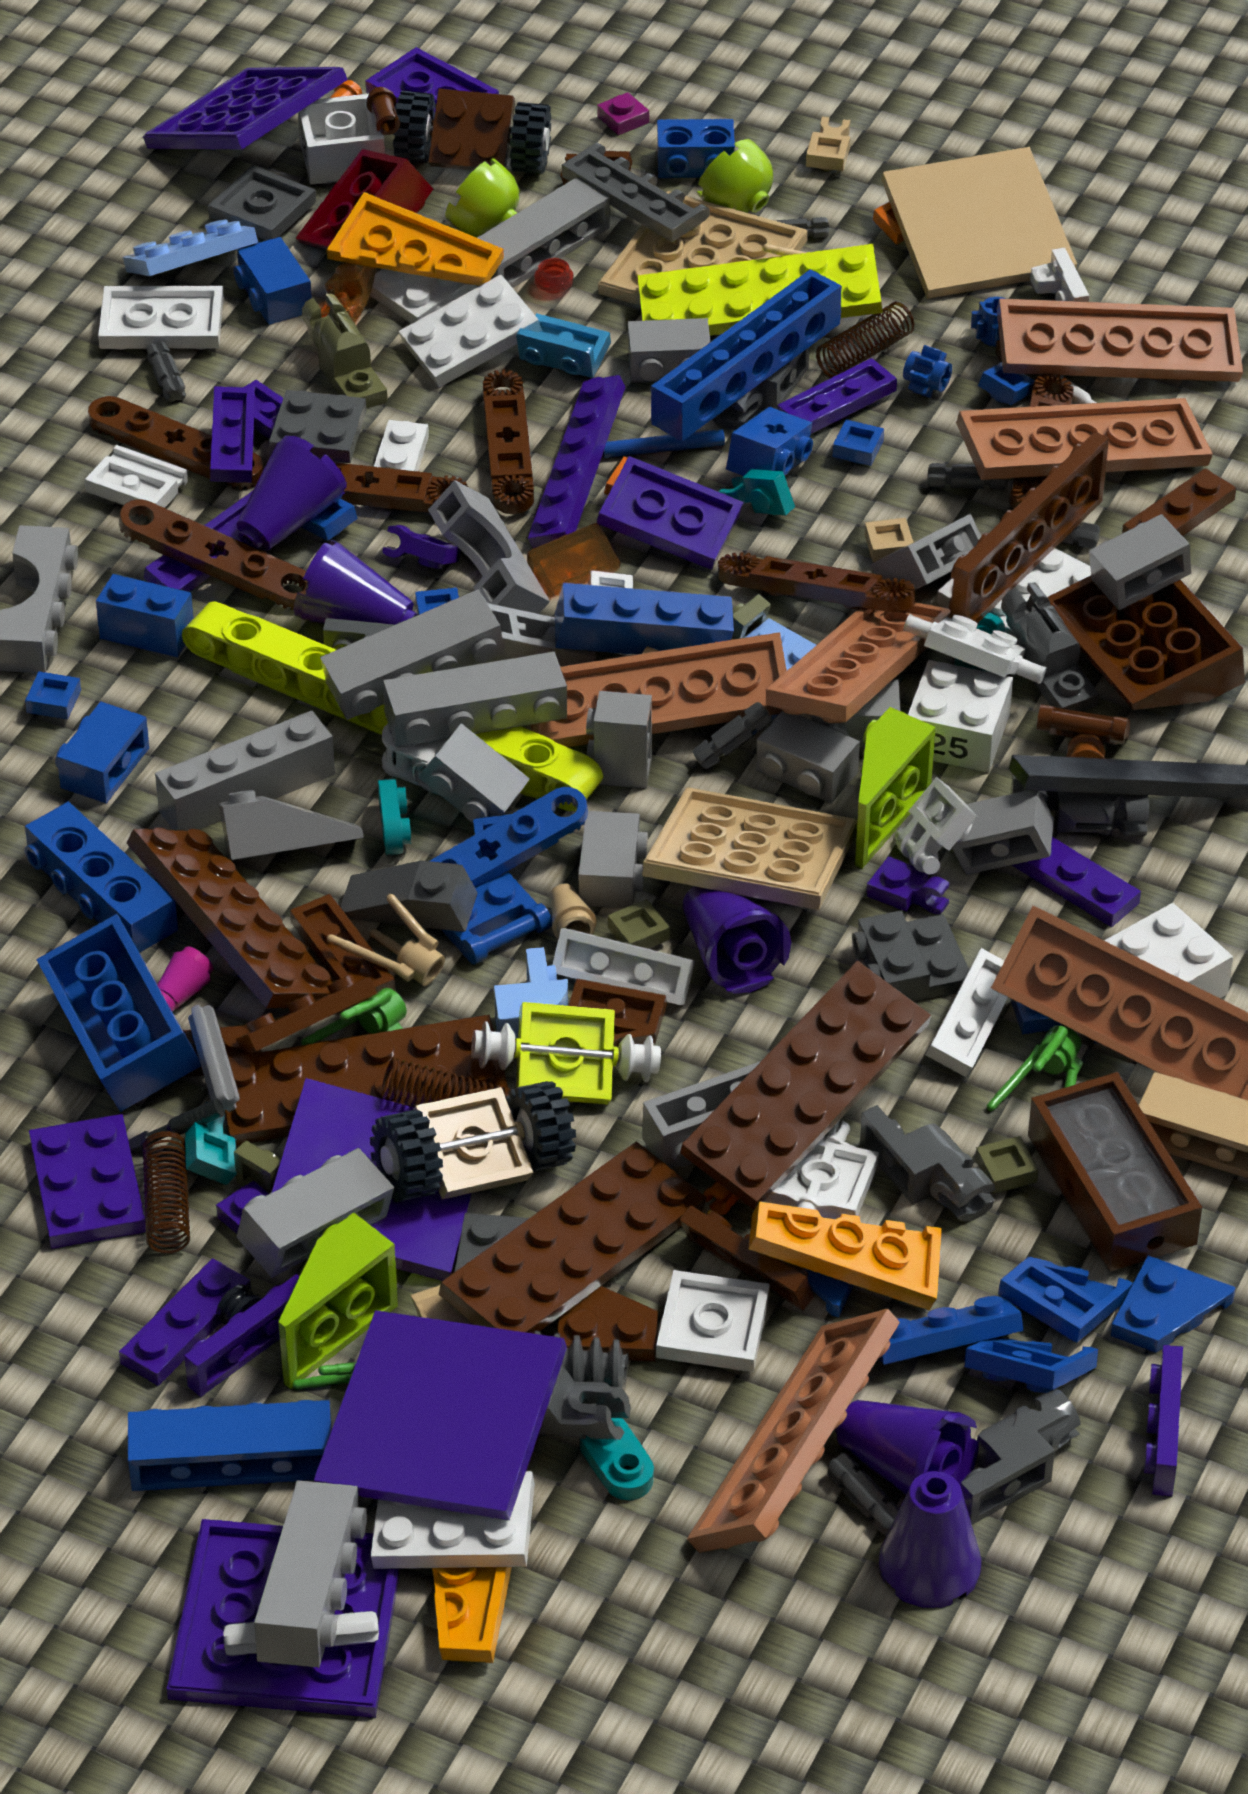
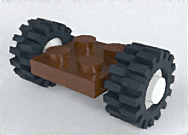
M438 89L435 106L433 94L401 91L398 103L396 104V114L400 120V128L397 132L393 133L394 156L414 162L427 163L429 161L430 167L474 171L483 162L491 166V159L494 158L506 168L510 145V166L512 171L543 174L545 166H547V156H549L551 107L547 104L518 102L515 107L513 95Z

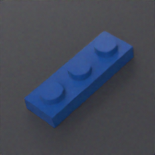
M987 1296L977 1299L973 1306L957 1310L951 1307H942L928 1312V1317L911 1321L897 1318L900 1323L889 1339L890 1347L879 1360L885 1365L1024 1331L1021 1312L1006 1298Z

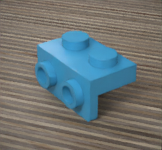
M538 313L535 316L539 320L542 331L534 332L522 328L518 330L516 340L520 359L534 365H545L563 370L572 375L579 374L594 378L611 344L610 332Z

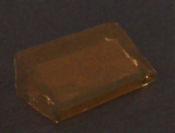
M597 523L555 539L527 553V563L549 598L560 594L563 583L584 584L588 582L591 570L610 573L620 568V562L602 528Z

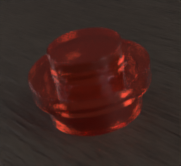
M549 258L539 264L534 274V281L541 290L557 294L572 286L574 275L565 260Z

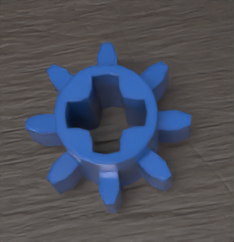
M1003 297L987 298L984 302H979V311H972L971 328L977 329L976 338L981 339L984 344L996 347V341L1000 340L996 308L999 299H1006Z
M927 345L923 346L922 353L912 351L903 369V379L910 381L908 390L929 398L932 397L933 390L943 392L952 374V364L945 362L947 353Z

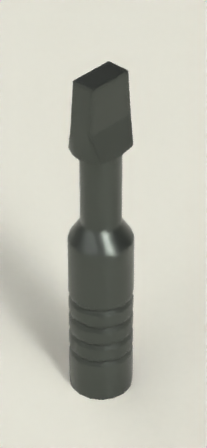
M214 1099L169 1120L168 1124L151 1132L144 1131L129 1139L130 1151L132 1154L142 1151L143 1142L154 1133L170 1131L182 1135L195 1122L205 1125L225 1115L224 1107L218 1099ZM160 1137V1138L154 1139L153 1141H151V1142L148 1144V1146L151 1145L152 1143L157 1142V1141H159V1140H162V1139H164V1138H166V1137Z

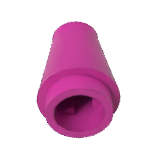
M185 947L181 952H175L158 982V986L172 1011L180 1007L210 982V974L214 970L213 965L203 953L195 948Z

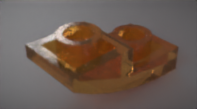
M346 262L335 269V274L326 282L325 288L328 294H334L355 323L368 302L375 279L376 268ZM326 300V304L321 308L322 317L330 313V306Z

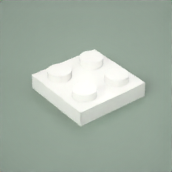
M673 1270L656 1344V1358L754 1372L769 1300L770 1284Z

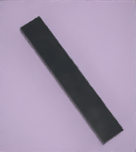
M1012 755L1008 768L1025 790L1248 799V765Z

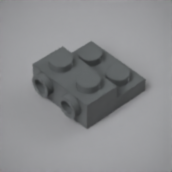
M902 910L861 918L858 919V932L852 933V945L856 958L858 960L863 959L867 968L913 1002L957 994L969 971L944 914L906 921Z

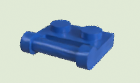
M507 872L475 887L478 894L466 932L442 931L468 961L475 965L487 959L489 952L530 932L536 931L541 933L551 928L552 918L548 909L542 903L537 904L512 875Z

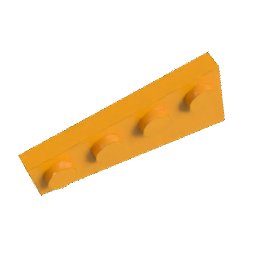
M364 192L327 248V258L335 261L481 286L491 280L504 259V250L501 247Z
M759 1202L752 1213L749 1239L750 1250L926 1310H930L937 1299L942 1228L926 1226L922 1232L906 1230L904 1222L885 1220L882 1226L861 1223L860 1216L841 1214L837 1219L823 1218L818 1210Z
M512 1567L432 1568L435 1585L434 1595L438 1640L442 1660L493 1663Z

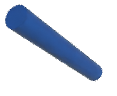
M719 429L694 432L684 441H680L671 435L607 441L603 451V458L725 445L724 431Z

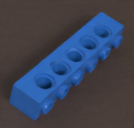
M811 269L651 385V424L680 441H684L837 327L841 320L842 286Z

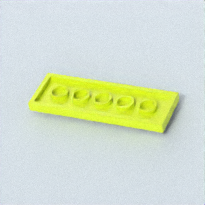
M873 244L638 275L642 321L708 318L710 336L723 334L810 269L842 286L841 318L883 313Z

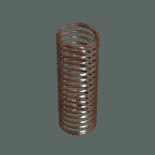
M895 301L882 309V315L881 313L872 314L818 346L816 359L821 370L829 377L836 376L831 375L823 366L820 358V350L822 348L823 359L827 367L838 375L912 334L915 322L910 310L902 303ZM894 305L900 306L908 314L912 323L911 331H909V323L906 316L900 309L896 308ZM891 308L896 309L903 316L907 324V332H905L901 318ZM891 312H892V313L898 318V320L900 321V323H901V325H902L903 331L899 328L898 323H897L896 320L892 317ZM885 320L888 322L890 328L893 331V334H891L888 327L886 326ZM880 323L884 326L889 338L884 333L883 329L880 326ZM876 326L880 329L884 337V340L879 335ZM871 328L875 331L880 343L874 337ZM866 330H867V331L869 332V334L871 335L872 339L874 340L875 345H873V343H872L871 340L869 339ZM862 334L866 337L871 348H869L866 342L864 341ZM857 336L862 340V343L864 344L866 351L859 343ZM853 339L857 342L861 350V353L857 350L853 342ZM848 342L853 346L857 356L852 352ZM844 345L848 348L849 352L851 353L852 359L847 354ZM839 347L843 350L844 354L846 355L847 361L842 356ZM825 348H827L831 363L839 372L834 371L828 364L825 357ZM830 351L833 353L835 360L839 364V367H837L836 364L833 362L830 355ZM835 351H836V352L839 354V356L841 357L843 364L840 362V359H839L838 355L835 353Z
M393 1057L385 1072L381 1096L385 1099L389 1094V1100L391 1101L397 1090V1103L400 1102L403 1096V1103L407 1104L411 1095L410 1104L414 1106L417 1098V1105H421L424 1101L426 1104L432 1102V1100L435 1102L440 1099L444 1100L463 1096L468 1080L469 1088L466 1095L472 1094L475 1082L477 1088L474 1093L480 1092L482 1084L484 1086L483 1091L488 1090L489 1087L495 1089L500 1088V1086L496 1085L494 1087L492 1083L487 1085L485 1081L479 1083L477 1079L472 1081L470 1077L465 1079L463 1075L458 1077L456 1073L451 1075L448 1071L443 1073L441 1069L436 1072L434 1067L429 1070L427 1065L422 1068L420 1064L415 1066L413 1062L408 1064L406 1060L400 1062L399 1058ZM404 1064V1072L399 1082L400 1070L402 1065ZM412 1066V1072L406 1085L408 1069ZM419 1067V1074L414 1084L415 1071ZM426 1069V1076L421 1086L422 1074ZM433 1071V1079L428 1089L429 1076ZM440 1073L441 1079L436 1088L437 1076ZM390 1074H391L390 1082H389L388 1088H387V1090H386V1086H387V1083H388V1079H389V1076H390ZM448 1075V1081L443 1091L444 1078ZM455 1077V1083L450 1093L451 1081ZM462 1078V1085L457 1095L458 1083ZM503 1087L502 1090L505 1097L509 1096L508 1091L511 1089Z
M161 1131L150 1135L143 1142L146 1243L154 1251L174 1253L187 1247L190 1242L185 1140L179 1134ZM160 1137H173L181 1141L179 1143L173 1140H160L148 1146L151 1141ZM166 1142L175 1143L182 1148L181 1150L178 1147L167 1145L153 1148L148 1152L154 1145ZM162 1148H172L179 1151V1153L172 1151H162L151 1155V1153L155 1150H159ZM161 1154H173V1155H175V1156H171V1157H162V1158L156 1157V1156L161 1155ZM161 1160H174L175 1162H171V1163H158L157 1161H161ZM160 1166H176L175 1168L170 1169L157 1168ZM163 1171H164V1172H169V1171L177 1172V1173H174V1174H165V1175H163V1174H158V1173L163 1172ZM163 1177L176 1178L173 1180H158L159 1178ZM162 1183L176 1184L172 1186H159V1184ZM175 1189L176 1191L160 1192L159 1190ZM162 1195H176L170 1198L159 1197ZM169 1200L177 1201V1202H175V1203H170V1204H167V1203H159V1202H162V1201H169ZM166 1206L177 1207L174 1209H160L161 1207ZM165 1212L177 1213L173 1215H160ZM165 1218L177 1219L173 1221H161V1219ZM157 1229H180L179 1231L172 1233H163L156 1231ZM153 1232L168 1236L184 1232V1234L176 1238L166 1239L155 1236ZM151 1236L161 1241H176L183 1237L185 1239L179 1243L168 1245L157 1243ZM151 1242L161 1247H175L183 1243L185 1244L179 1249L170 1251L158 1249Z

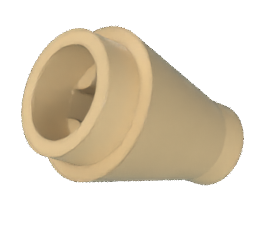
M560 884L554 887L550 892V901L552 903V930L555 937L559 939L561 928L593 935L597 923L596 916L578 896L575 888L569 884Z

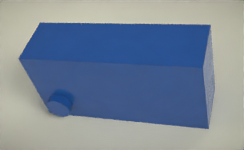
M117 914L36 959L98 1077L120 1112L201 1066L198 1056Z

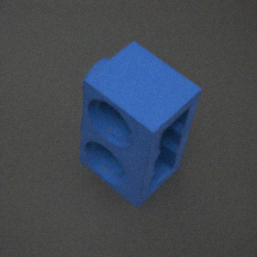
M657 120L658 178H701L707 167L719 154L725 151L730 156L735 151L734 120Z

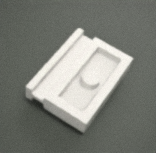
M119 445L113 448L114 453L112 456H106L85 479L86 492L122 505L131 500L143 499L164 508L178 494V487L180 485L185 486L188 482L187 469Z

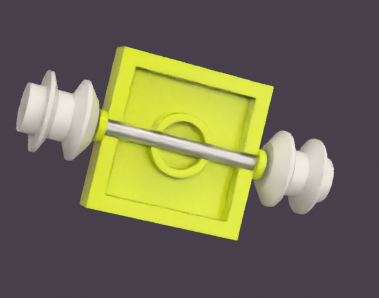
M522 1002L519 1008L518 1038L515 1039V1034L508 1023L504 1024L500 1032H492L488 1022L484 1021L482 1030H474L471 1057L479 1059L480 1068H484L488 1060H498L501 1070H505L513 1061V1057L517 1058L516 1088L552 1081L556 1083V1087L562 1089V1099L567 1098L569 1102L608 1105L612 1098L613 1067L617 1065V1070L624 1081L628 1080L632 1072H640L643 1081L648 1082L651 1073L658 1074L661 1048L660 1046L653 1045L652 1036H648L643 1045L634 1044L631 1034H627L618 1047H613L615 1010Z

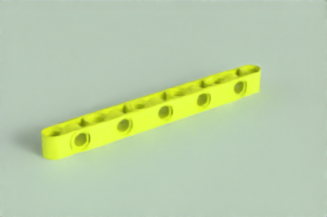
M209 602L182 630L183 642L192 653L347 720L326 684L320 657L336 651V649L218 602ZM384 704L376 707L369 713L360 714L348 720L381 735L384 727L388 724L384 712ZM519 726L475 734L530 778L520 792L523 795L539 799L557 788L571 787L579 790L587 799L602 782V770L592 758L524 727ZM564 802V805L560 803L558 807L570 812L577 810L576 805H572L571 802L570 804Z

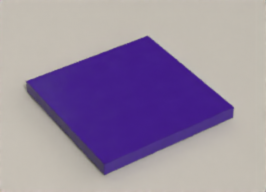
M343 67L246 68L145 133L143 139L147 149L242 150L348 79Z
M306 1078L271 1193L282 1188L291 1178L297 1175L305 1176L321 1168L331 1157L336 1155L342 1157L357 1148H360L377 1167L376 1161H372L371 1152H375L374 1147L370 1145V1137L374 1136L371 1129L372 1125L376 1124L375 1120L383 1116L410 1111L414 1107ZM438 1190L433 1195L402 1202H394V1199H391L387 1216L371 1226L395 1244L396 1269L440 1281L450 1276L471 1193L442 1200Z
M375 1310L317 1469L314 1482L358 1486V1496L510 1521L567 1349L564 1338Z
M202 1519L167 1685L168 1700L376 1718L401 1568L374 1569L371 1559L374 1533H365L363 1539H355L354 1543L357 1544L355 1570L353 1574H345V1579L347 1580L346 1602L344 1609L335 1610V1614L375 1612L379 1627L378 1641L374 1643L325 1647L321 1664L318 1668L257 1662V1654L238 1656L226 1654L223 1634L224 1627L228 1624L255 1622L283 1526Z

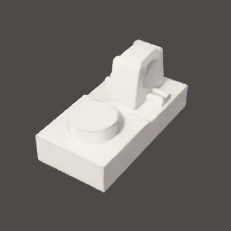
M1065 248L1052 250L1051 263L1031 268L1030 281L1037 294H1056V301L1089 302V294Z

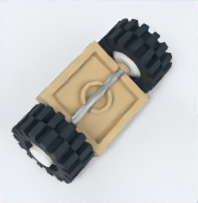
M545 1081L511 1089L508 1091L509 1096L505 1097L502 1087L416 1105L413 1110L377 1118L375 1120L376 1124L372 1125L371 1129L374 1136L370 1137V1145L374 1147L375 1151L371 1152L372 1161H376L378 1170L394 1186L391 1199H394V1202H402L433 1195L439 1190L443 1200L527 1181L535 1171L568 1164L567 1162L573 1158L571 1152H575L576 1144L572 1141V1138H576V1129L571 1128V1122L574 1121L573 1113L568 1114L567 1108L570 1104L567 1098L562 1099V1089L556 1087V1083L552 1081Z

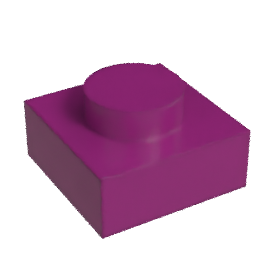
M627 92L597 104V117L619 136L648 124L649 110Z

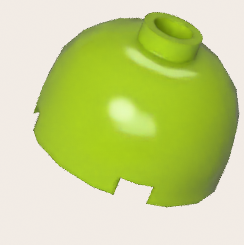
M744 139L734 143L738 150L734 151L730 156L723 151L707 167L698 183L703 188V191H697V195L706 202L745 213L750 211L756 213L769 201L770 196L768 193L773 183V169L770 160L754 141Z
M494 158L491 159V166L483 162L459 186L456 193L461 196L456 207L449 202L445 218L460 231L474 237L481 236L517 214L515 210L520 200V194L514 177Z

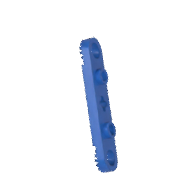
M557 788L430 861L463 865L474 887H478L559 842L560 838L569 833H574V830L577 829L579 831L581 826L585 825L588 817L586 798L575 788ZM564 802H567V804L571 802L572 805H576V812L568 817H559L553 812L556 810V807L560 806V803L564 805ZM488 848L491 852L496 851L497 857L490 860L486 856L482 857L481 851Z

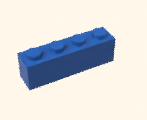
M563 583L554 613L555 648L638 655L643 653L646 646L658 651L727 641L731 640L734 632L732 597Z
M300 1400L288 1403H250L238 1406H200L188 1409H149L146 1411L128 1412V1465L132 1491L314 1480L332 1431L330 1400Z

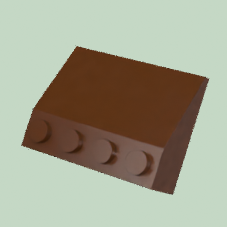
M1091 575L1048 596L1050 604L1055 607L1066 627L1080 644L1082 653L1132 710L1208 702L1245 683L1243 647L1181 579L1121 610H1118L1092 581Z

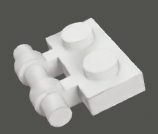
M936 777L909 809L908 812L913 816V819L906 827L897 830L895 834L897 848L905 857L909 858L910 863L918 871L934 874L940 868L937 853L943 846L950 851L956 842H960L968 835L973 821L978 816L948 785Z

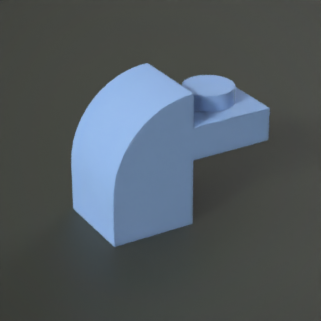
M544 947L526 949L527 983L494 986L497 1032H500L504 1024L508 1023L515 1034V1039L518 1038L519 1008L522 1002L568 1006V979L557 980L555 965L547 966Z

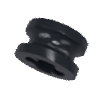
M246 1285L234 1286L219 1302L216 1317L223 1324H227L234 1315L245 1312L262 1298L258 1295H253V1291Z

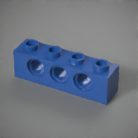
M69 801L25 825L27 846H25L24 850L28 861L35 869H42L52 879L59 892L62 894L68 893L78 903L81 911L87 918H94L97 922L101 923L117 914L139 952L146 950L178 931L176 903L170 894Z

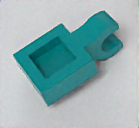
M751 469L743 477H734L731 480L733 489H721L719 491L722 494L744 502L743 504L751 502L754 513L786 516L795 508L783 471Z
M224 1116L205 1125L195 1122L185 1133L186 1169L227 1185L237 1175L234 1161L236 1144L235 1138L223 1134Z

